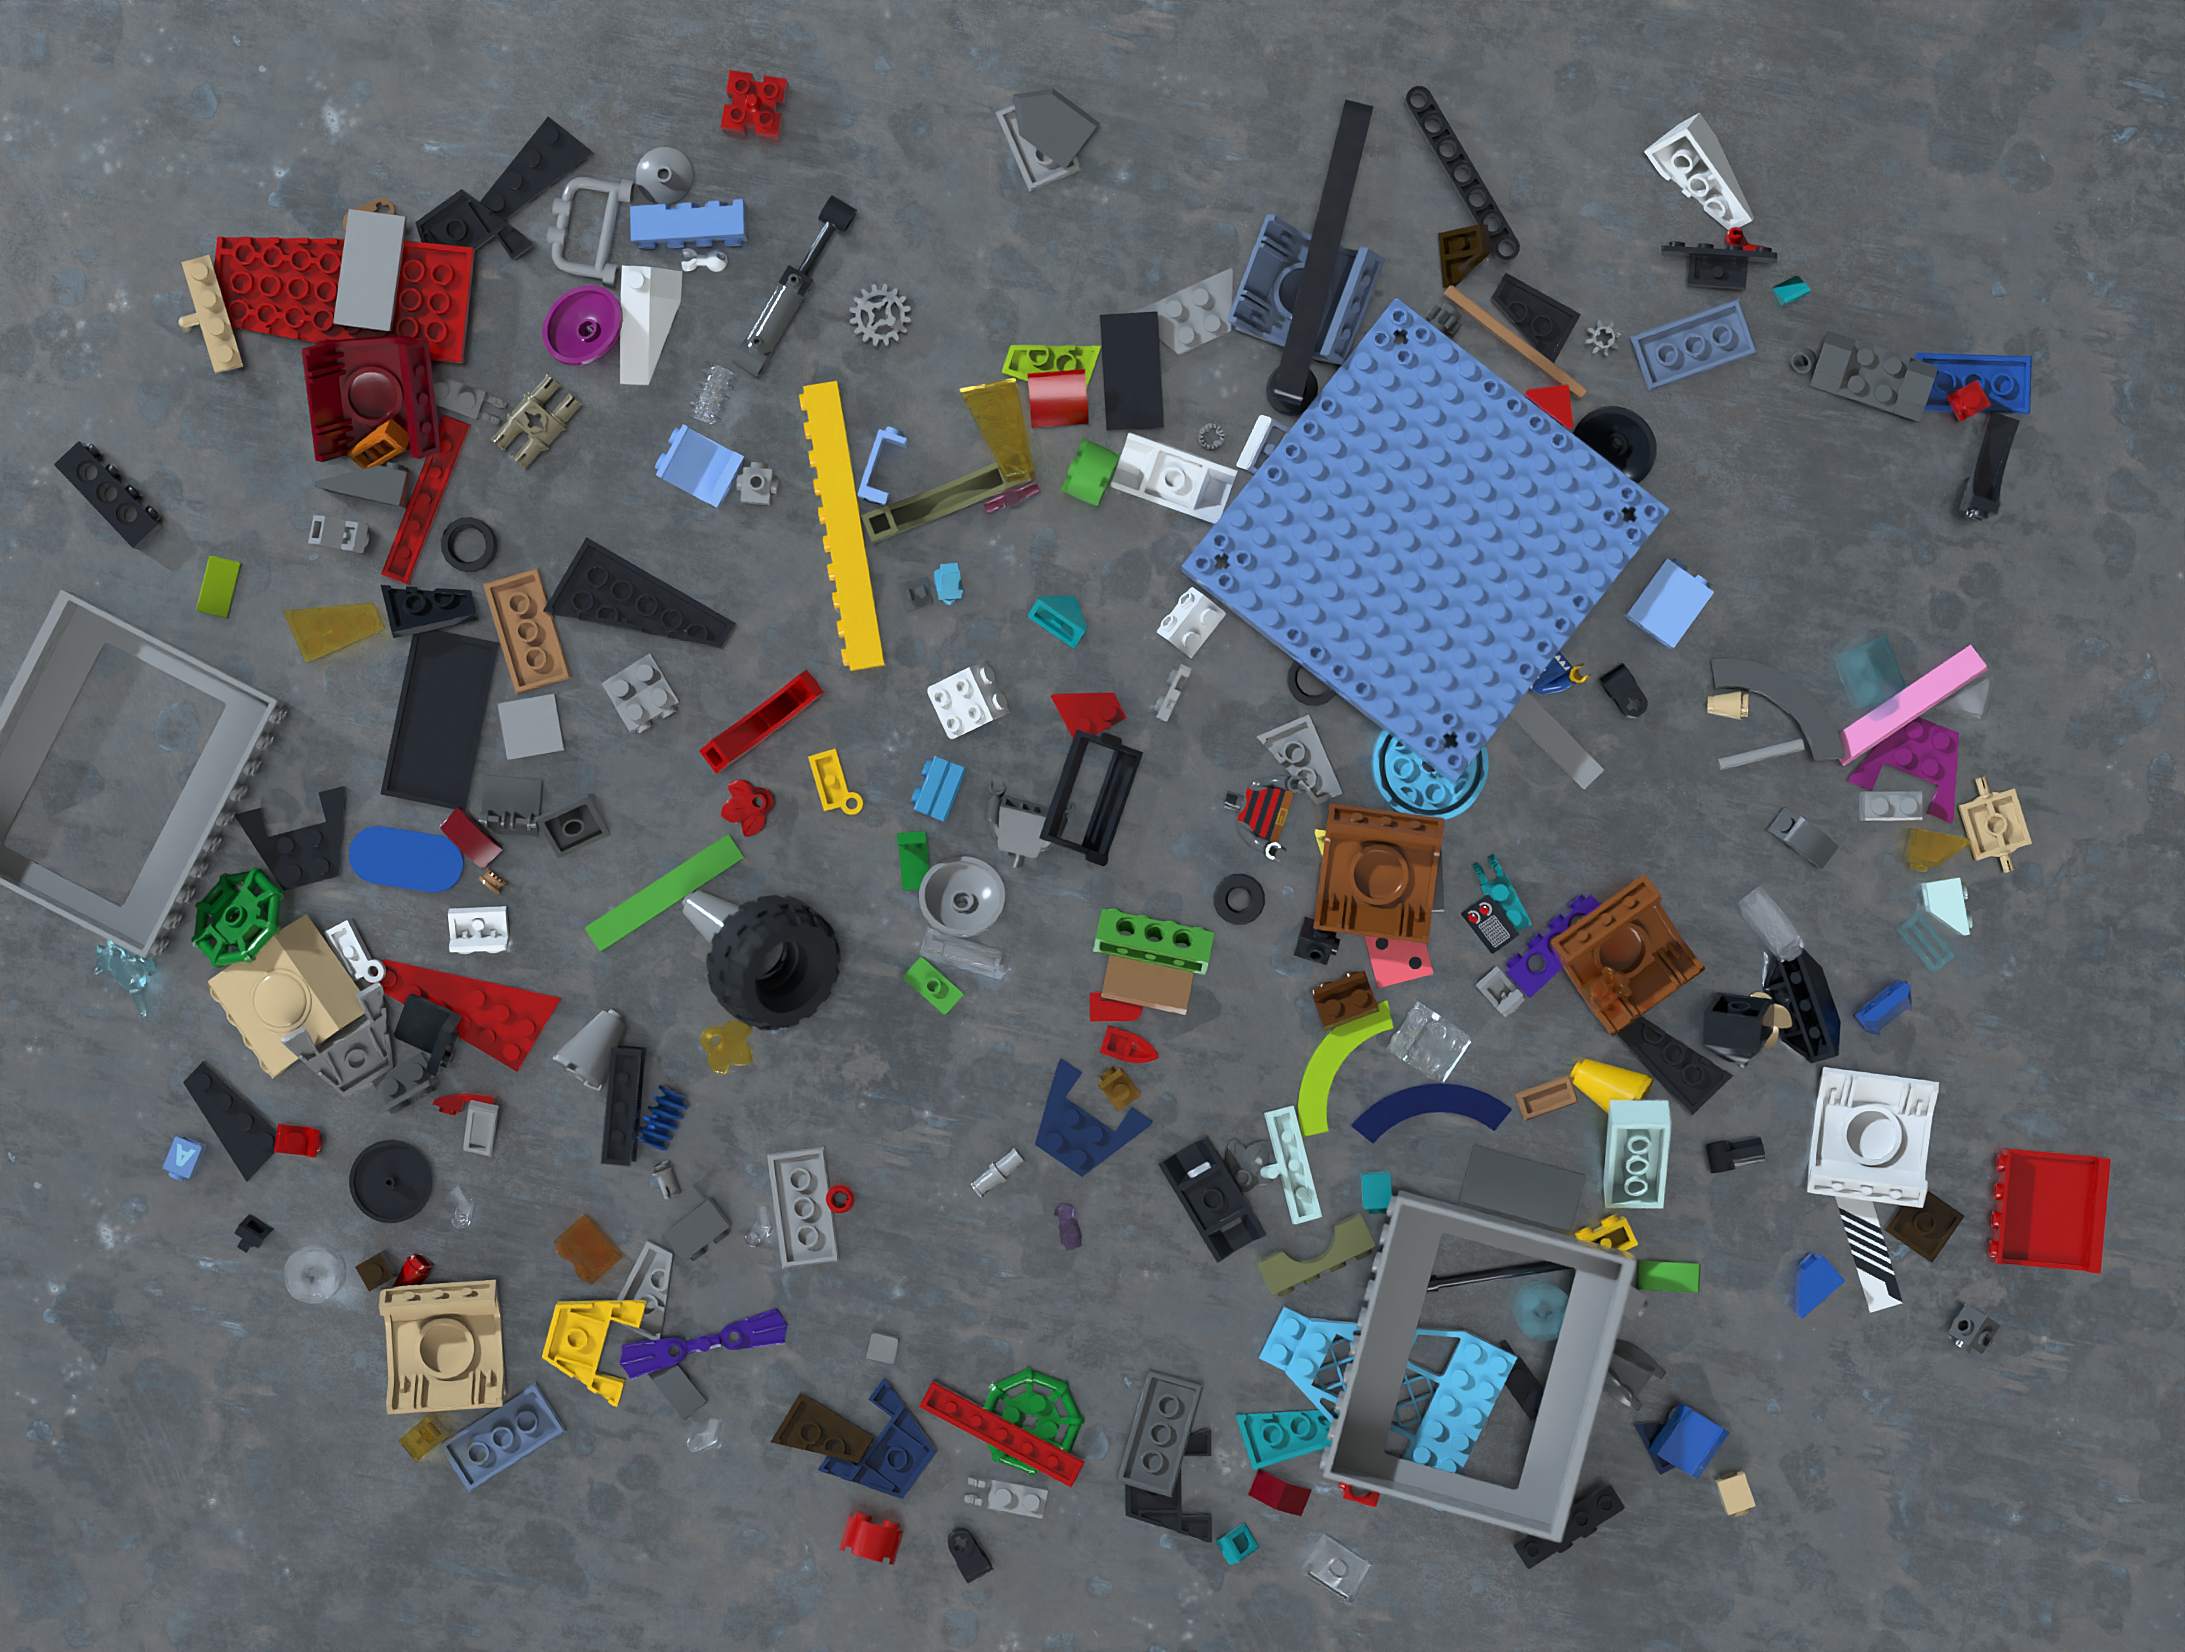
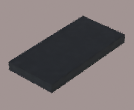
M1158 311L1100 315L1106 430L1165 427Z

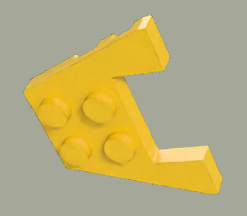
M558 1301L553 1313L542 1358L571 1378L575 1377L587 1385V1389L593 1393H599L605 1397L611 1405L618 1407L626 1380L597 1371L611 1320L639 1328L647 1301Z

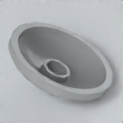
M967 856L951 857L934 865L924 876L919 889L920 908L929 924L944 934L954 937L978 935L992 927L1000 918L1005 906L1004 884L995 869L986 862ZM960 902H964L967 904V906L964 908H960L957 906V904Z

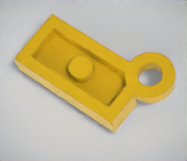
M836 748L808 756L824 812L841 807L846 814L855 815L859 813L863 808V799L858 793L848 791ZM849 798L856 799V808L849 809L846 802Z

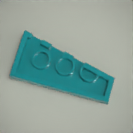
M1328 1409L1336 1419H1339L1340 1413L1334 1412L1335 1409ZM1320 1410L1236 1414L1253 1470L1332 1445V1441L1327 1440L1331 1422Z

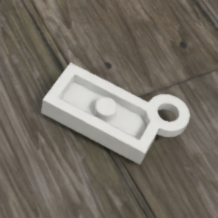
M352 919L346 920L324 932L334 954L354 982L364 977L367 981L375 983L385 977V965L379 960H372ZM371 966L377 967V976H373L370 973Z

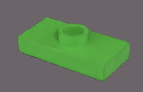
M922 956L902 977L944 1015L964 995L959 988Z

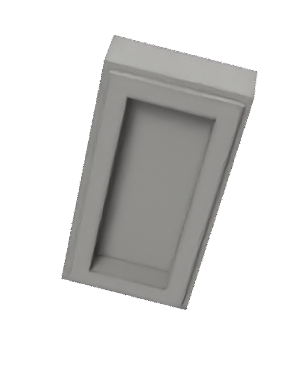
M474 1100L470 1101L463 1151L486 1156L492 1155L499 1106Z

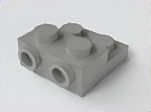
M651 653L601 683L630 732L637 730L638 734L646 731L653 726L651 722L653 719L660 715L663 719L678 711L676 705L681 703Z

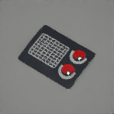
M1488 894L1461 913L1462 917L1491 954L1519 936L1518 931Z

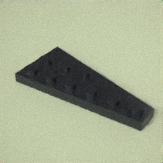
M587 537L543 610V613L719 649L723 648L736 626L735 622Z

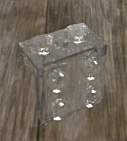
M1417 1001L1415 1006L1408 1012L1407 1018L1399 1030L1392 1036L1391 1042L1386 1049L1436 1083L1442 1084L1470 1044L1471 1037Z

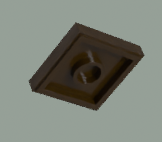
M1927 1190L1923 1208L1900 1205L1883 1230L1933 1263L1965 1216Z

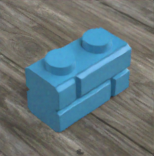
M934 756L933 761L927 759L921 776L926 777L922 788L916 786L910 801L915 804L913 810L946 822L967 769Z

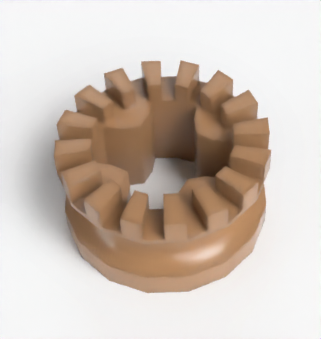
M487 867L485 870L486 875L480 876L478 879L494 893L499 894L500 887L506 886L508 883L502 877L498 878L499 875Z

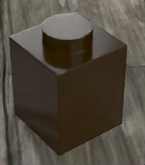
M386 1250L355 1267L369 1292L399 1274Z

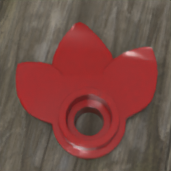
M747 780L731 782L728 784V789L733 797L723 805L721 817L729 822H741L745 837L755 835L766 824V814L774 807V796L769 789L755 787ZM757 796L763 799L762 806L756 804Z

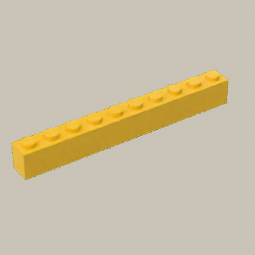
M838 381L803 386L804 393L799 394L802 411L807 410L809 422H804L806 439H812L813 450L808 451L811 468L816 467L818 478L813 479L816 496L821 495L823 507H818L820 524H826L828 534L823 536L825 553L831 552L832 564H827L830 581L835 580L837 592H832L834 609H840L842 619L837 621L839 638L845 637L846 649H841L844 666L850 667V671L885 666Z

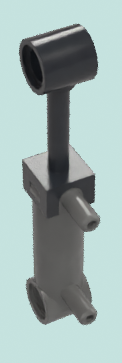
M834 195L828 199L818 217V220L825 224L799 269L797 270L788 265L779 280L778 287L748 337L738 348L732 363L756 377L760 375L771 356V352L803 299H806L815 284V281L808 274L834 231L844 234L852 223L857 209Z

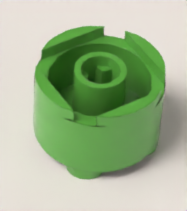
M1083 438L1077 451L1078 455L1070 465L1061 491L1091 505L1098 506L1120 455Z

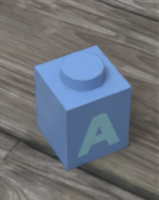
M184 1135L175 1136L163 1169L170 1171L168 1174L170 1177L180 1181L195 1177L207 1145Z

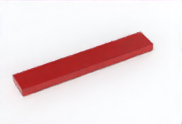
M443 414L438 426L441 452L427 456L381 572L382 575L407 585L410 584L470 430V424Z
M933 1380L919 1405L920 1408L1071 1488L1085 1463L1084 1460Z

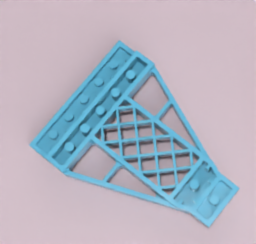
M1284 1305L1259 1355V1359L1284 1370L1323 1415L1332 1422V1419L1335 1417L1323 1405L1320 1399L1325 1398L1337 1403L1339 1395L1329 1389L1342 1385L1346 1392L1347 1387L1345 1384H1342L1343 1376L1339 1364L1354 1360L1355 1358L1347 1356L1337 1360L1332 1345L1348 1340L1350 1347H1352L1354 1336L1358 1335L1354 1331L1362 1329L1357 1328L1358 1322L1309 1318ZM1417 1327L1412 1347L1419 1334L1458 1337L1459 1340L1442 1374L1408 1359L1406 1368L1419 1373V1375L1407 1378L1405 1372V1380L1402 1381L1401 1386L1407 1385L1411 1399L1396 1404L1394 1412L1398 1423L1392 1421L1390 1430L1409 1439L1401 1456L1402 1459L1460 1474L1513 1368L1517 1356L1491 1344L1490 1341L1466 1329ZM1336 1334L1342 1336L1341 1338L1334 1340ZM1330 1349L1334 1361L1321 1365ZM1336 1366L1340 1380L1324 1386L1319 1371ZM1316 1374L1321 1386L1313 1383ZM1426 1378L1430 1392L1414 1397L1410 1383ZM1430 1379L1437 1382L1434 1391ZM1430 1398L1422 1415H1420L1416 1402ZM1413 1403L1418 1418L1402 1423L1397 1409ZM1418 1423L1414 1431L1406 1428Z

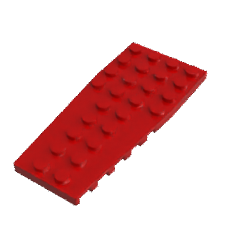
M223 236L217 238L214 271L231 327L313 343L325 340L403 335L427 339L430 360L463 363L475 255L474 248L404 241L392 332L333 324L345 239Z

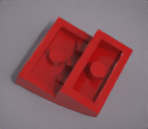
M1085 369L1027 373L1032 428L1089 423Z

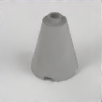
M697 890L695 893L691 891L682 902L684 907L683 914L709 944L715 932L718 933L724 925L722 923L729 914L733 915L739 910L738 905L701 890Z
M612 1009L609 1012H600L552 1058L553 1063L575 1080L579 1079L585 1082L584 1085L599 1092L609 1072L611 1048H618L626 1029V1025L622 1023L625 1018Z

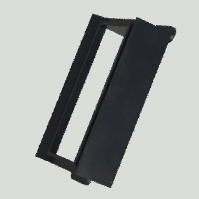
M1076 729L1039 839L1086 854L1085 859L1087 861L1105 866L1108 863V853L1143 752L1122 745V739L1112 734L1102 732L1100 736ZM1090 741L1110 748L1114 752L1083 843L1080 845L1056 836Z

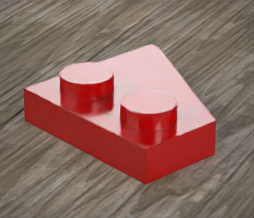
M1114 692L1051 695L1072 738H1074L1076 729L1096 735L1127 718Z

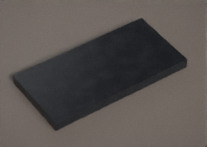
M430 630L412 635L381 795L450 809H456L459 806L464 811L467 810L500 643L439 630Z

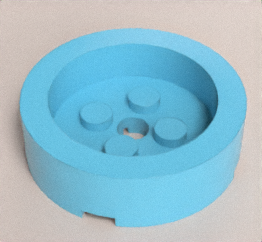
M1382 730L1373 749L1371 766L1375 786L1384 801L1396 812L1445 818V820L1452 818L1470 807L1482 792L1487 780L1489 760L1486 745L1483 746L1454 784L1437 771L1427 772L1422 766L1423 760L1385 730ZM1445 735L1443 737L1446 741L1444 744L1446 748L1450 749L1451 745L1454 748L1457 747L1454 743L1456 740L1455 736L1450 735L1448 738Z

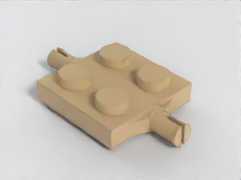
M1987 776L1975 779L1980 796L1971 802L1958 805L1974 859L1980 860L1990 856L1999 857L2004 873L2016 870L2010 853L2019 847L2032 844L2016 790L2010 789L2000 793L1991 792Z

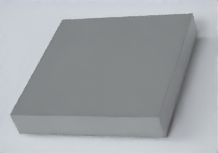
M555 694L498 703L507 760L565 750Z

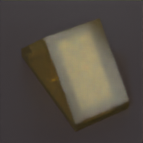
M431 1412L398 1442L417 1463L450 1434V1431Z

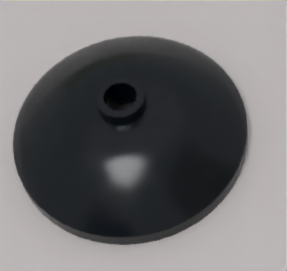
M1604 406L1592 410L1580 420L1573 432V435L1636 484L1640 483L1653 468L1657 455L1655 436L1647 422L1637 413L1627 408ZM1615 438H1620L1623 444H1617Z

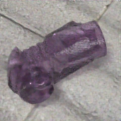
M1061 1204L1054 1212V1216H1057L1060 1222L1058 1227L1060 1241L1065 1246L1066 1251L1083 1246L1081 1242L1082 1234L1077 1220L1074 1219L1075 1209L1071 1204Z

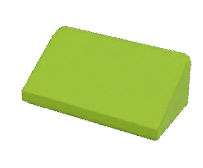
M212 555L209 556L196 611L228 618L240 570V562Z

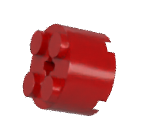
M858 1511L855 1512V1516H848L839 1550L845 1551L847 1546L852 1548L850 1554L881 1563L884 1557L890 1558L889 1564L895 1565L904 1531L899 1530L900 1523L886 1519L883 1520L882 1524L871 1521L872 1515Z

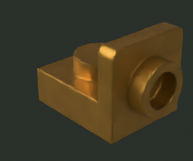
M1112 1066L1099 1076L1102 1081L1098 1083V1086L1118 1112L1141 1096V1093L1122 1067L1115 1070Z

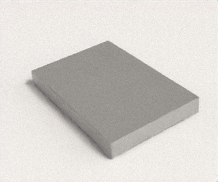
M1015 104L995 112L1029 192L1082 170L1077 155L1065 170L1019 136Z

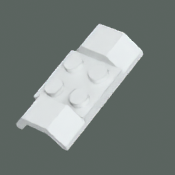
M1129 432L1110 487L1216 524L1222 516L1237 470L1162 442L1153 441Z

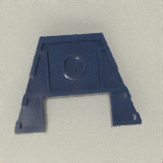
M1061 1058L1057 1065L1035 1145L1083 1177L1151 1126L1153 1121L1134 1107L1130 1108L1115 1131L1066 1098L1082 1072Z
M884 1378L868 1399L892 1417L858 1465L853 1461L827 1456L818 1470L904 1499L938 1451L891 1383Z

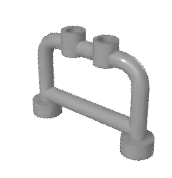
M577 177L565 186L561 199H554L552 214L557 215L558 219L556 227L550 226L548 229L547 243L553 244L552 259L560 270L571 274L602 279L603 286H616L619 265L607 263L619 201L632 202L635 180L623 178L620 184L588 177ZM580 188L609 193L595 266L569 262L563 256V249L568 235L569 218L573 210V197Z

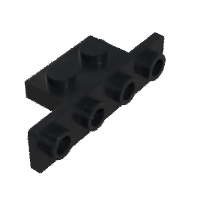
M1670 241L1668 246H1661L1662 256L1690 258L1688 286L1746 290L1748 261L1777 263L1778 258L1777 253L1772 252V248L1755 247V251L1743 250V246L1726 245V249H1714L1713 244L1698 243L1697 247H1685L1684 242Z
M1607 1484L1570 1508L1561 1542L1529 1534L1514 1543L1513 1546L1525 1566L1531 1569L1554 1553H1562L1573 1546L1572 1542L1581 1536L1586 1538L1597 1531V1526L1624 1510L1625 1506L1613 1487Z

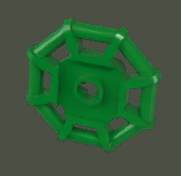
M259 868L235 874L224 873L220 875L218 883L201 902H197L195 905L197 914L195 932L191 941L194 947H198L209 958L213 967L222 968L224 965L240 962L251 963L256 960V955L274 934H279L281 929L278 927L280 906L284 894L282 889L276 888L264 875V871ZM244 884L243 887H239L240 890H234L235 885ZM257 886L264 891L259 896L254 893ZM269 905L268 917L264 911V906ZM209 914V916L212 917V923H208L207 927V920ZM234 914H240L239 918L234 922ZM260 928L263 929L255 940L249 944V940ZM213 937L218 941L215 947L209 943ZM230 946H235L240 950L227 953Z
M1028 1367L1021 1373L996 1384L993 1382L989 1386L990 1392L984 1408L994 1413L1000 1398L1006 1403L1001 1417L1069 1453L1073 1449L1081 1425L1085 1423V1418L1081 1416L1068 1387L1070 1384L1066 1380L1064 1382L1032 1370V1367ZM1026 1383L1025 1392L1012 1398L1006 1393V1391ZM1033 1383L1054 1391L1049 1397L1043 1396L1033 1391ZM1061 1397L1069 1416L1060 1417L1054 1401ZM1026 1414L1038 1417L1039 1421L1035 1423L1036 1428L1024 1427L1022 1422L1026 1420ZM1060 1424L1069 1425L1061 1445V1443L1055 1440ZM987 1443L993 1456L991 1459L995 1463L998 1461L1029 1473V1476H1035V1473L1039 1472V1470Z

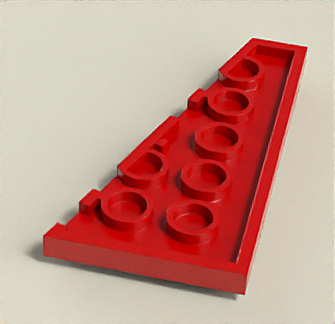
M383 959L382 961L386 968V975L379 983L382 985L385 994L404 1005L410 994H416L463 1015L457 1029L461 1031L459 1038L516 1072L521 1068L562 997L393 960Z

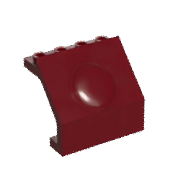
M394 335L317 341L316 345L301 349L315 461L326 462L346 456L350 449L390 419H393L409 434L410 441L406 450L411 451L412 458L420 459L441 452L430 351L427 339Z

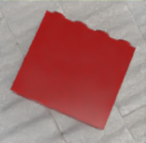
M2002 1148V1153L1998 1154L1996 1159V1171H2000L1999 1183H1995L1993 1191L1994 1200H1997V1210L1993 1211L1991 1216V1228L1995 1229L1994 1240L1989 1242L1988 1254L1989 1257H1992V1262L1997 1265H2023L2101 1274L2111 1159L2100 1156Z

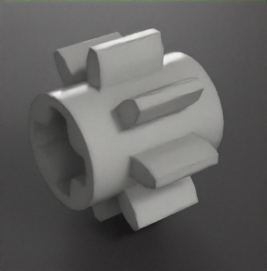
M1599 320L1597 322V330L1593 328L1587 329V332L1592 336L1591 339L1585 341V344H1592L1594 347L1593 355L1599 350L1603 351V355L1607 357L1609 355V347L1616 350L1619 348L1618 344L1614 341L1615 338L1621 336V333H1614L1612 330L1613 322L1606 327ZM1600 332H1603L1604 336H1609L1610 338L1606 342V346H1603L1602 341L1597 342L1596 340Z

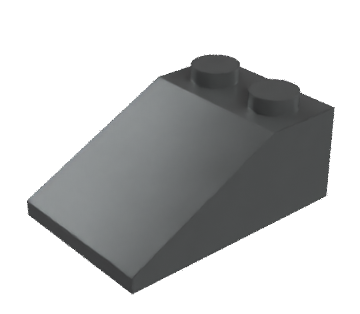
M387 462L386 467L378 465L317 480L314 487L323 491L406 509L415 476L408 473L409 468Z

